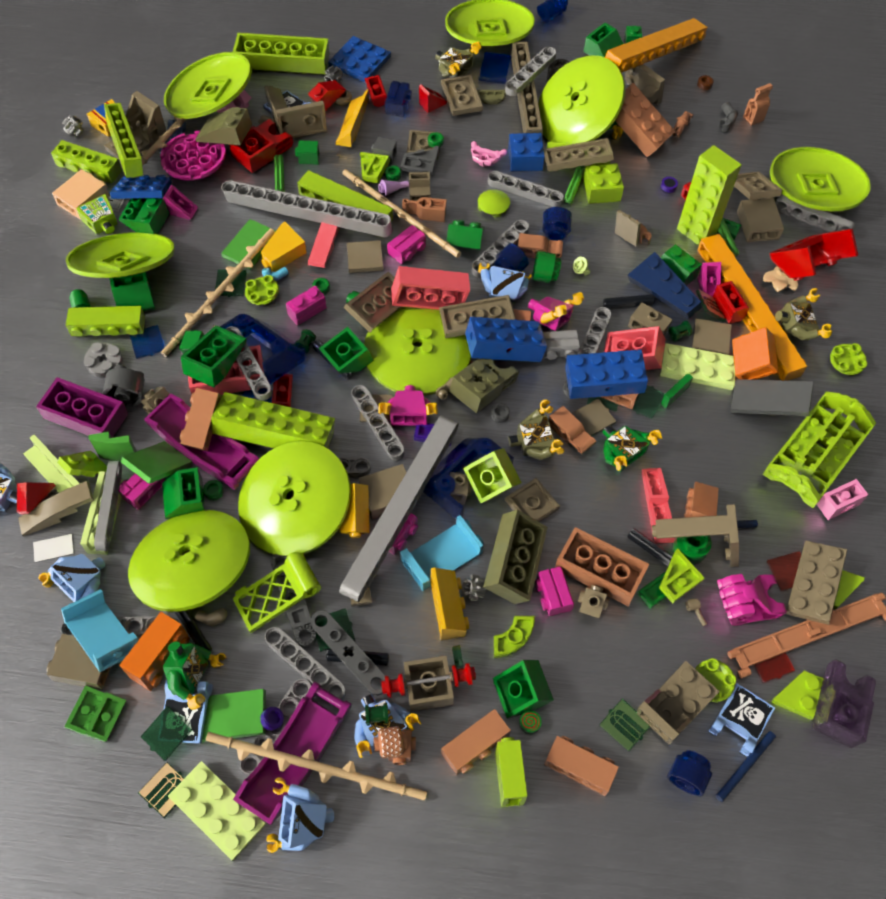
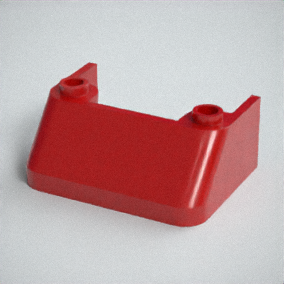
M852 228L812 235L772 251L769 254L771 261L789 278H793L796 281L806 276L816 275L815 267L826 263L827 266L837 264V260L858 256V250Z

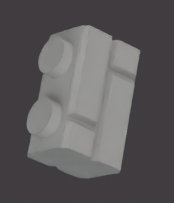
M577 330L543 332L547 344L543 358L553 360L557 357L567 358V355H578L580 345Z

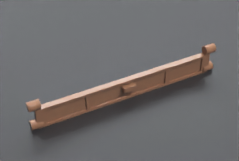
M882 592L833 610L829 625L807 620L734 648L727 652L730 659L736 658L741 667L738 675L741 679L752 674L750 666L881 615L886 621V607L882 602L886 597Z

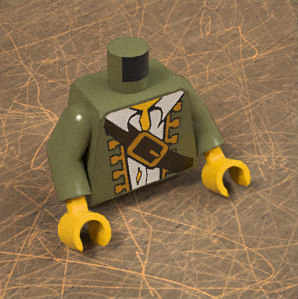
M479 41L473 43L466 50L451 47L445 53L438 51L435 59L439 61V71L444 78L464 76L473 67V55L478 54L482 48Z
M817 288L811 289L808 296L803 295L789 301L784 305L783 309L775 314L776 321L782 323L784 331L802 341L818 338V336L829 338L832 334L831 324H824L822 329H819L810 303H807V301H818L820 294L814 296L817 293Z
M543 400L540 403L541 409H536L518 425L517 435L508 436L510 447L520 446L524 456L538 460H544L553 456L555 452L557 454L564 453V449L559 447L564 443L559 439L554 440L548 417L544 415L545 412L552 413L553 411L552 406L546 408L550 401Z

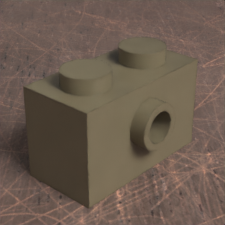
M641 303L631 315L628 327L640 329L659 326L665 336L673 319L658 312L651 306Z

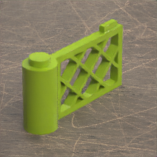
M290 553L283 565L248 588L244 586L235 592L236 596L233 597V600L249 632L253 633L304 598L314 596L321 590V585L303 553ZM284 572L286 575L284 584L275 583L277 576ZM264 584L269 585L266 596L258 594L260 587ZM274 586L282 587L280 598L271 597ZM287 589L295 591L297 596L291 600H284ZM246 596H252L249 607H244L240 600ZM257 598L265 599L262 610L254 609ZM270 600L278 602L277 608L273 612L267 611ZM252 612L261 613L259 621L252 625L250 621Z

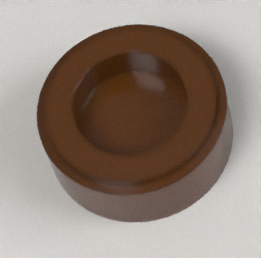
M703 75L699 77L697 86L702 90H710L714 80L710 76Z

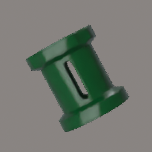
M683 321L676 327L671 326L668 330L669 336L674 342L679 341L681 337L691 336L693 333L688 321Z
M303 329L301 337L294 343V347L302 353H308L310 350L309 346L317 337L312 331Z
M384 703L383 706L374 707L365 705L367 726L376 722L389 723L387 703Z

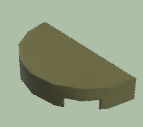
M477 90L480 100L484 104H498L506 97L505 90Z

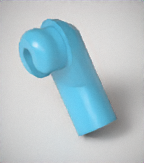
M268 267L262 270L263 277L271 275L275 281L289 274L286 267L276 272H271V269Z

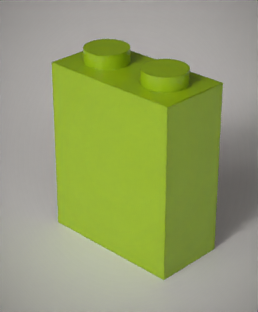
M513 737L503 738L501 742H497L495 750L501 807L524 805L527 799L520 740H514Z

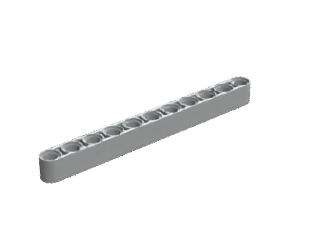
M232 180L224 182L221 186L229 203L318 223L323 222L340 228L381 237H388L393 233L391 218L387 214Z
M444 416L438 418L343 580L339 590L340 594L357 602L362 599L453 440L459 427L458 422Z

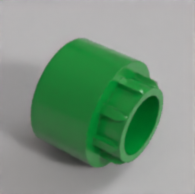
M538 251L534 262L532 280L544 283L556 281L561 269V259L557 258L556 254Z
M710 535L676 537L673 543V552L679 549L693 565H697L709 553L712 546Z

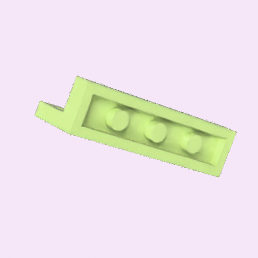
M35 435L30 437L34 446L23 454L49 483L56 485L54 489L58 493L80 484L57 463L58 459Z
M99 471L93 493L94 501L91 502L80 542L87 554H108V551H96L94 546L106 472ZM118 494V500H117V506H116V512H115V518H114L113 529H114V525H115V521H116V517H117V513H118V509H119V505H120V501H121V495H120V494Z

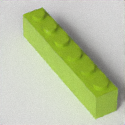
M121 103L104 104L106 123L126 178L143 176L142 159Z
M308 170L297 182L299 195L387 214L390 216L391 222L393 221V208Z

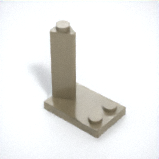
M644 64L625 71V81L627 84L631 85L634 83L652 104L659 105L662 102L664 78Z
M264 86L266 99L279 134L287 132L293 138L327 132L323 101L287 107L279 88Z
M735 504L726 505L727 515L657 519L656 525H652L653 538L657 537V539L724 535V542H728L729 548H725L726 560H730L731 567H739V538Z

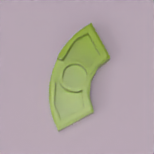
M514 616L513 624L509 630L503 634L494 635V658L514 654L527 643L534 628L535 616Z

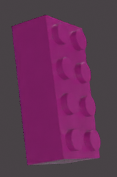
M56 377L36 406L43 419L87 436L109 432L113 438L128 415L122 401Z

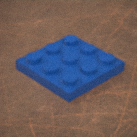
M352 36L329 60L328 65L329 67L334 66V68L339 67L344 74L365 82V78L374 76L389 60L391 52Z
M143 175L135 178L123 176L110 191L111 199L163 198L172 184V178L166 177V175H157L156 177Z

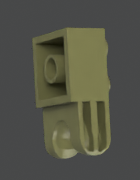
M477 359L453 376L449 392L475 413H478L499 397L501 392L511 386L517 380L520 371L514 366L506 369L498 368L495 366V359Z

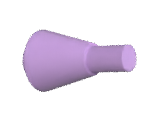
M381 180L378 189L380 194H383L385 197L399 189L409 187V182Z

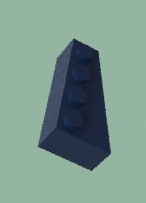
M656 252L651 254L628 274L631 283L636 284L645 292L653 294L656 299L667 304L687 319L702 308L701 301Z

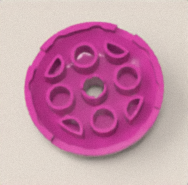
M194 131L195 134L189 135L183 133L166 143L167 147L163 148L160 154L161 165L167 174L179 180L195 181L204 179L215 173L223 164L226 156L224 144L196 142L195 139L200 131Z

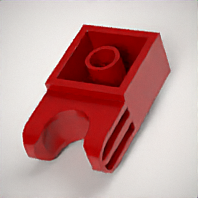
M268 119L257 127L252 126L241 145L229 144L232 157L251 173H254L272 161L275 155H280L293 146L294 138L287 132L275 135L277 133L276 123Z

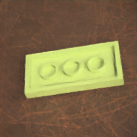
M665 343L660 376L681 380L689 373L693 377L692 383L733 390L735 385L734 356Z
M202 761L168 795L232 861L237 858L266 825L258 816L235 802L233 798L236 794Z

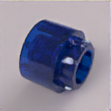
M563 207L546 209L543 212V233L550 240L558 241L565 239L566 235L571 232L572 213Z
M509 243L496 255L494 265L522 272L529 266V260L518 246Z
M686 750L682 752V755L675 757L667 774V779L682 791L701 797L704 795L712 777L710 762L704 756L694 751Z

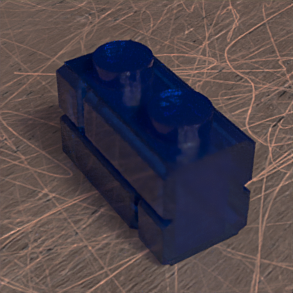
M391 82L385 101V113L387 115L395 114V116L403 117L405 111H408V100L412 98V90H410L409 83Z

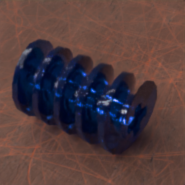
M547 0L537 6V13L541 20L547 23L567 10L568 0Z

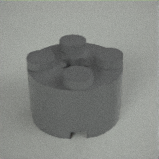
M116 365L114 369L106 373L103 395L122 401L125 407L127 404H132V406L140 404L145 382L144 373L127 369L124 365Z

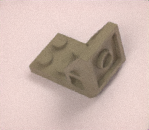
M134 92L127 109L126 119L141 156V151L148 150L166 132V127L160 106L140 92ZM111 140L104 145L105 150L119 159L114 142Z
M685 661L660 689H657L638 707L636 714L670 745L719 693V690Z

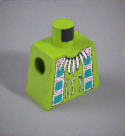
M105 194L76 208L81 221L96 234H100L103 231L106 234H112L115 231L114 226L118 222Z

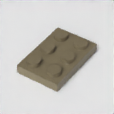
M471 74L441 79V86L452 116L483 111V105Z
M759 171L738 174L734 185L751 201H757L760 198L772 199L776 196H781L782 193L780 187Z

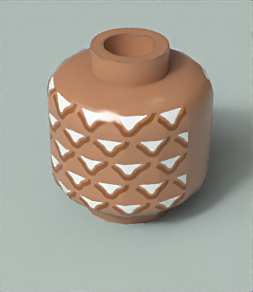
M398 726L381 728L378 731L377 737L373 738L374 750L379 751L380 756L384 759L400 757L404 750H407L406 733L401 731Z

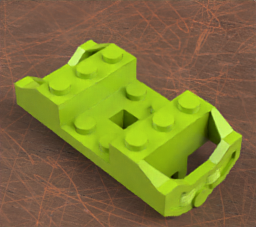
M825 392L811 410L810 415L803 420L762 475L770 480L784 483L799 493L804 503L814 508L870 433L876 422L871 413L857 399L840 393ZM826 408H828V409H836V410H835V412L832 414V413H830L829 411H827ZM853 420L855 421L860 430H857L856 428L850 425L853 422ZM817 442H819V443H821L822 445L826 446L827 449H825V448H823L822 446H820L819 444H817Z

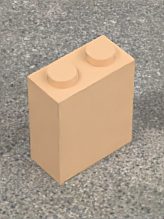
M82 169L52 193L57 205L79 219L77 207L104 194L106 197L110 196L104 181L96 179L91 173H87Z

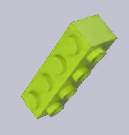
M61 140L51 152L57 166L70 169L73 172H79L82 169L87 173H91L96 179L111 184L122 172L118 158Z
M142 306L68 308L66 327L71 336L144 334L145 314Z

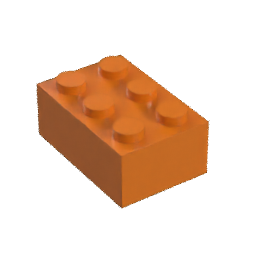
M160 612L119 666L130 679L151 692L154 687L160 684L163 678V665L170 654L168 646L175 641L180 642V644L189 643L190 637L181 623Z

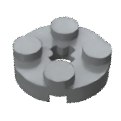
M96 342L92 344L84 356L86 368L90 374L96 377H106V373L109 370L123 363L119 348L110 343ZM106 358L107 361L103 360V362H100V359Z

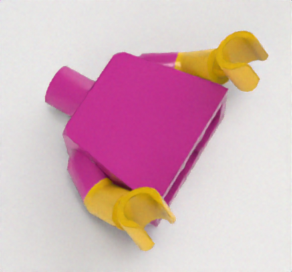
M578 292L572 295L573 300L568 299L564 302L551 297H545L540 301L532 298L528 308L534 311L533 319L557 331L569 322L574 304L580 305L584 297L582 292Z
M407 385L404 391H397L395 397L391 398L387 403H379L378 414L390 415L392 426L427 425V415L438 414L437 403H431L428 398L423 396L422 391H416L413 385Z

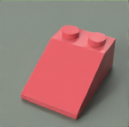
M659 326L608 332L604 352L642 349L645 369H661L666 339Z

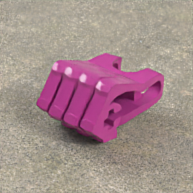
M742 574L730 575L717 580L723 607L732 626L777 619L787 613L784 603H778L768 595V590L774 584H777L774 575H759L754 580L746 582Z

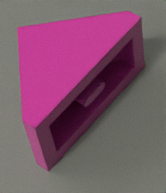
M173 185L169 187L163 197L170 213L169 215L191 220L198 209V206Z
M704 262L697 278L700 290L710 296H713L716 286L721 284V262Z

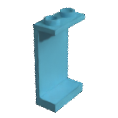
M459 515L455 525L412 552H409L407 548L401 551L400 561L421 590L425 591L431 587V568L456 571L483 553L484 542L478 534H474L469 521L464 520Z
M101 589L61 608L65 624L99 672L124 660L138 642L134 632L128 634L107 606Z

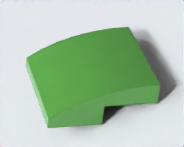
M109 432L89 435V440L98 456L105 460L121 462L123 456L137 451L129 435L112 438Z
M85 685L64 727L106 742L126 700Z

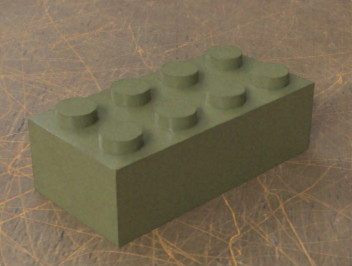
M518 509L502 514L483 588L513 604L530 601L548 527Z

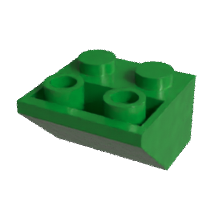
M603 23L586 36L584 52L590 56L605 57L609 49L623 45L617 29L607 23Z
M131 198L119 220L135 232L158 234L170 213L163 199Z
M455 220L448 225L447 241L450 245L481 249L485 229L484 226H481V223L471 222L469 225L464 224L465 221Z
M146 272L127 277L109 278L116 306H142L143 311L155 309L150 282Z
M198 467L178 470L162 483L165 519L205 510L203 481Z

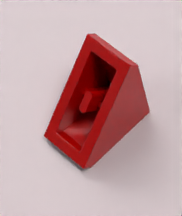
M422 84L419 86V104L427 113L447 103V100L440 93Z
M18 483L17 512L19 514H29L56 485L54 483Z

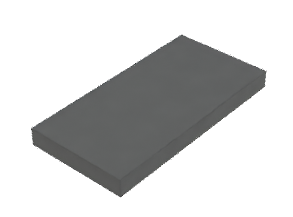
M736 379L731 413L809 416L813 381Z

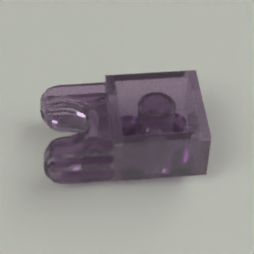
M837 659L830 662L825 670L812 729L850 748L865 743L874 706L872 699L876 680L866 675L858 679L854 686L846 677V665Z

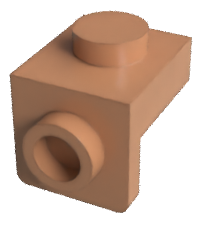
M403 730L406 733L407 750H404L400 757L388 758L394 765H406V762H411V751H416V737H412V731Z

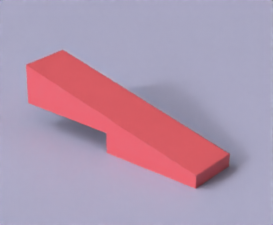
M321 222L308 259V265L325 268L333 251L334 240L340 227Z
M647 468L641 471L651 529L652 525H656L657 519H672L668 504L669 495L661 468ZM654 537L653 540L656 544L674 543L675 538L657 539V537Z

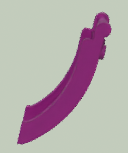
M170 394L144 419L145 422L169 445L190 459L197 467L227 484L233 490H236L239 487V483L259 460V457L249 452L244 445L233 439L215 434L212 435L208 452L180 444V434L185 429V416L187 411H190V407L181 398ZM248 460L249 462L236 474V476L234 478H231L239 470V468Z
M315 681L306 696L300 700L285 728L273 744L274 750L301 757L309 749L313 752L314 760L319 762L345 716L350 711L352 703L347 700L345 702L323 689L322 685ZM317 695L340 709L337 715L313 701L314 697ZM264 757L254 771L243 781L233 800L272 825L282 813L284 795H288L287 792L281 795L273 792V787L277 789L283 787V784L275 782V779L278 777L283 778L286 781V785L289 786L291 784L303 786L313 770L291 764L282 772L279 770L277 760Z

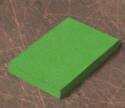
M249 219L222 251V257L239 264L248 254L246 247L255 246L258 240L270 228ZM262 249L251 260L253 265L262 257Z
M163 441L123 456L121 463L150 484L170 476L178 470L191 467L192 461Z
M257 689L210 695L202 742H208L206 741L208 732L226 737L232 736L233 738L265 735V728L261 724L260 717L262 712L266 710V690Z

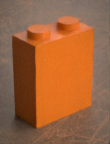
M767 327L732 339L735 376L738 379L757 380L778 372L775 337Z

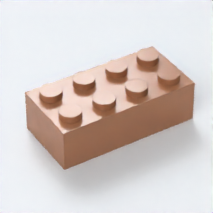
M634 83L625 90L624 102L615 121L643 154L648 157L675 130Z
M575 527L560 553L555 567L561 566L565 575L590 588L591 585L604 588L603 592L607 593L606 596L629 607L649 564Z

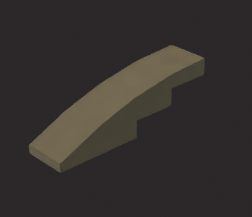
M85 481L41 502L29 514L20 516L18 520L22 536L24 537L62 522V517L78 512L77 507L93 502L90 484Z

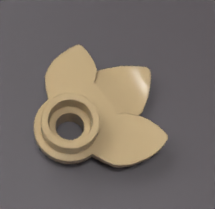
M777 266L774 270L764 274L763 282H772L776 292H780L786 287L793 291L797 290L798 281L789 278Z

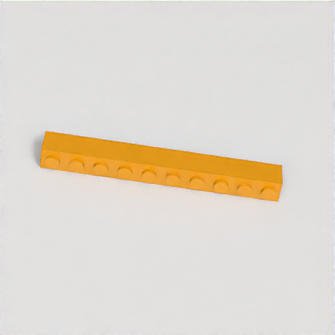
M693 18L609 49L605 58L611 60L622 73L702 41L706 36L705 32L708 27Z
M720 234L702 238L697 250L705 262H721V284L733 281L744 298V302L749 306L743 322L750 333L767 327L774 335L778 363L777 375L780 380L789 381L801 377L807 368L805 360L797 352L786 331L776 321L768 304L764 302L760 292L756 290L752 280L747 276L742 265L739 264L734 253L727 246L726 241Z

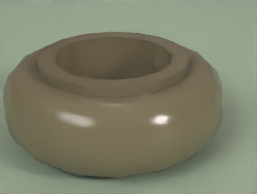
M346 90L335 103L347 105L352 100L351 93Z

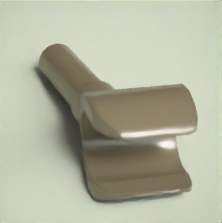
M698 599L686 601L687 611L695 610L702 626L707 625L700 610V601Z

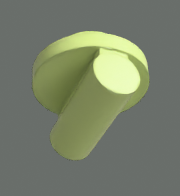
M578 257L573 263L574 272L589 275L588 260L584 257Z

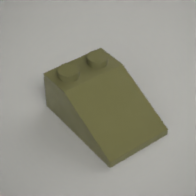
M232 107L207 119L195 139L196 142L241 145L252 127L248 109Z

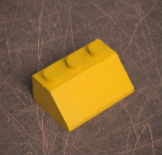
M431 568L430 583L441 641L465 637L466 631L469 629L468 617L463 615V609H466L464 597H460L459 590L462 589L460 577L456 578L455 571Z

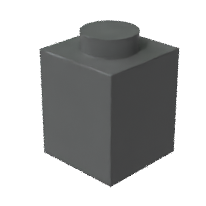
M378 137L376 142L372 144L371 151L373 154L389 156V163L392 164L397 154V141Z

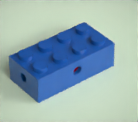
M470 317L465 332L471 358L541 362L547 348L538 321Z
M642 349L567 355L565 370L570 399L645 393L648 379Z

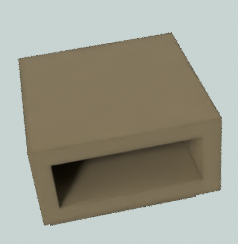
M430 172L409 173L410 200L417 201L422 197L431 198Z

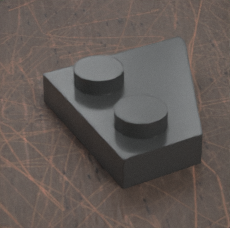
M434 146V149L428 151L421 149L416 152L404 153L400 167L401 171L410 173L430 172V176H433L439 146Z

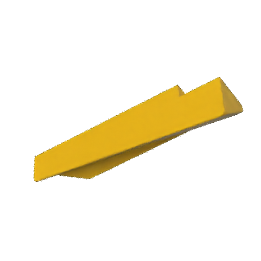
M369 89L362 96L350 101L340 135L336 140V145L352 147L353 141H356L369 101Z

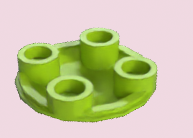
M487 190L478 198V209L496 218L501 217L502 213L507 211L510 206V198L500 190Z
M271 275L254 280L250 279L246 282L245 296L252 304H268L279 294V285Z
M857 343L835 346L830 354L833 367L846 375L861 373L867 366V359L861 350V346Z
M711 658L696 666L695 669L719 690V693L710 702H721L731 696L735 689L736 677L728 665Z

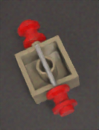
M446 655L404 662L406 680L403 682L402 673L398 675L397 679H390L389 676H385V681H381L382 693L387 694L388 698H391L392 693L400 692L402 696H405V689H407L410 712L453 705L454 696L451 682H454L455 688L459 687L460 682L465 681L468 685H473L472 680H476L475 668L470 667L469 663H466L465 667L457 669L455 665H452V672H449Z

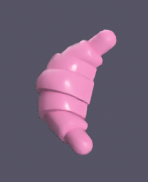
M476 141L471 143L473 161L482 167L493 166L508 153L506 149L492 151L481 148Z

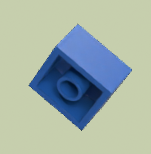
M542 133L509 134L510 171H543L545 156Z

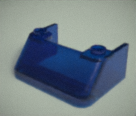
M239 314L220 326L223 329L231 326L236 327L244 338L251 335L271 349L274 355L262 362L264 375L270 385L306 359L304 348L267 323L250 315Z
M489 438L464 439L439 462L423 492L456 520L459 515L463 518L464 506L450 496L455 490L456 485L455 480L450 476V472H460L478 454L486 456L502 448ZM506 452L513 464L514 457Z

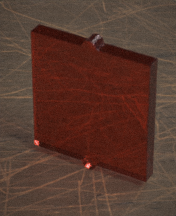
M800 551L767 560V564L772 575L775 576L781 591L793 588L801 558Z
M786 653L754 665L763 683L775 678L780 679L783 675L795 671Z

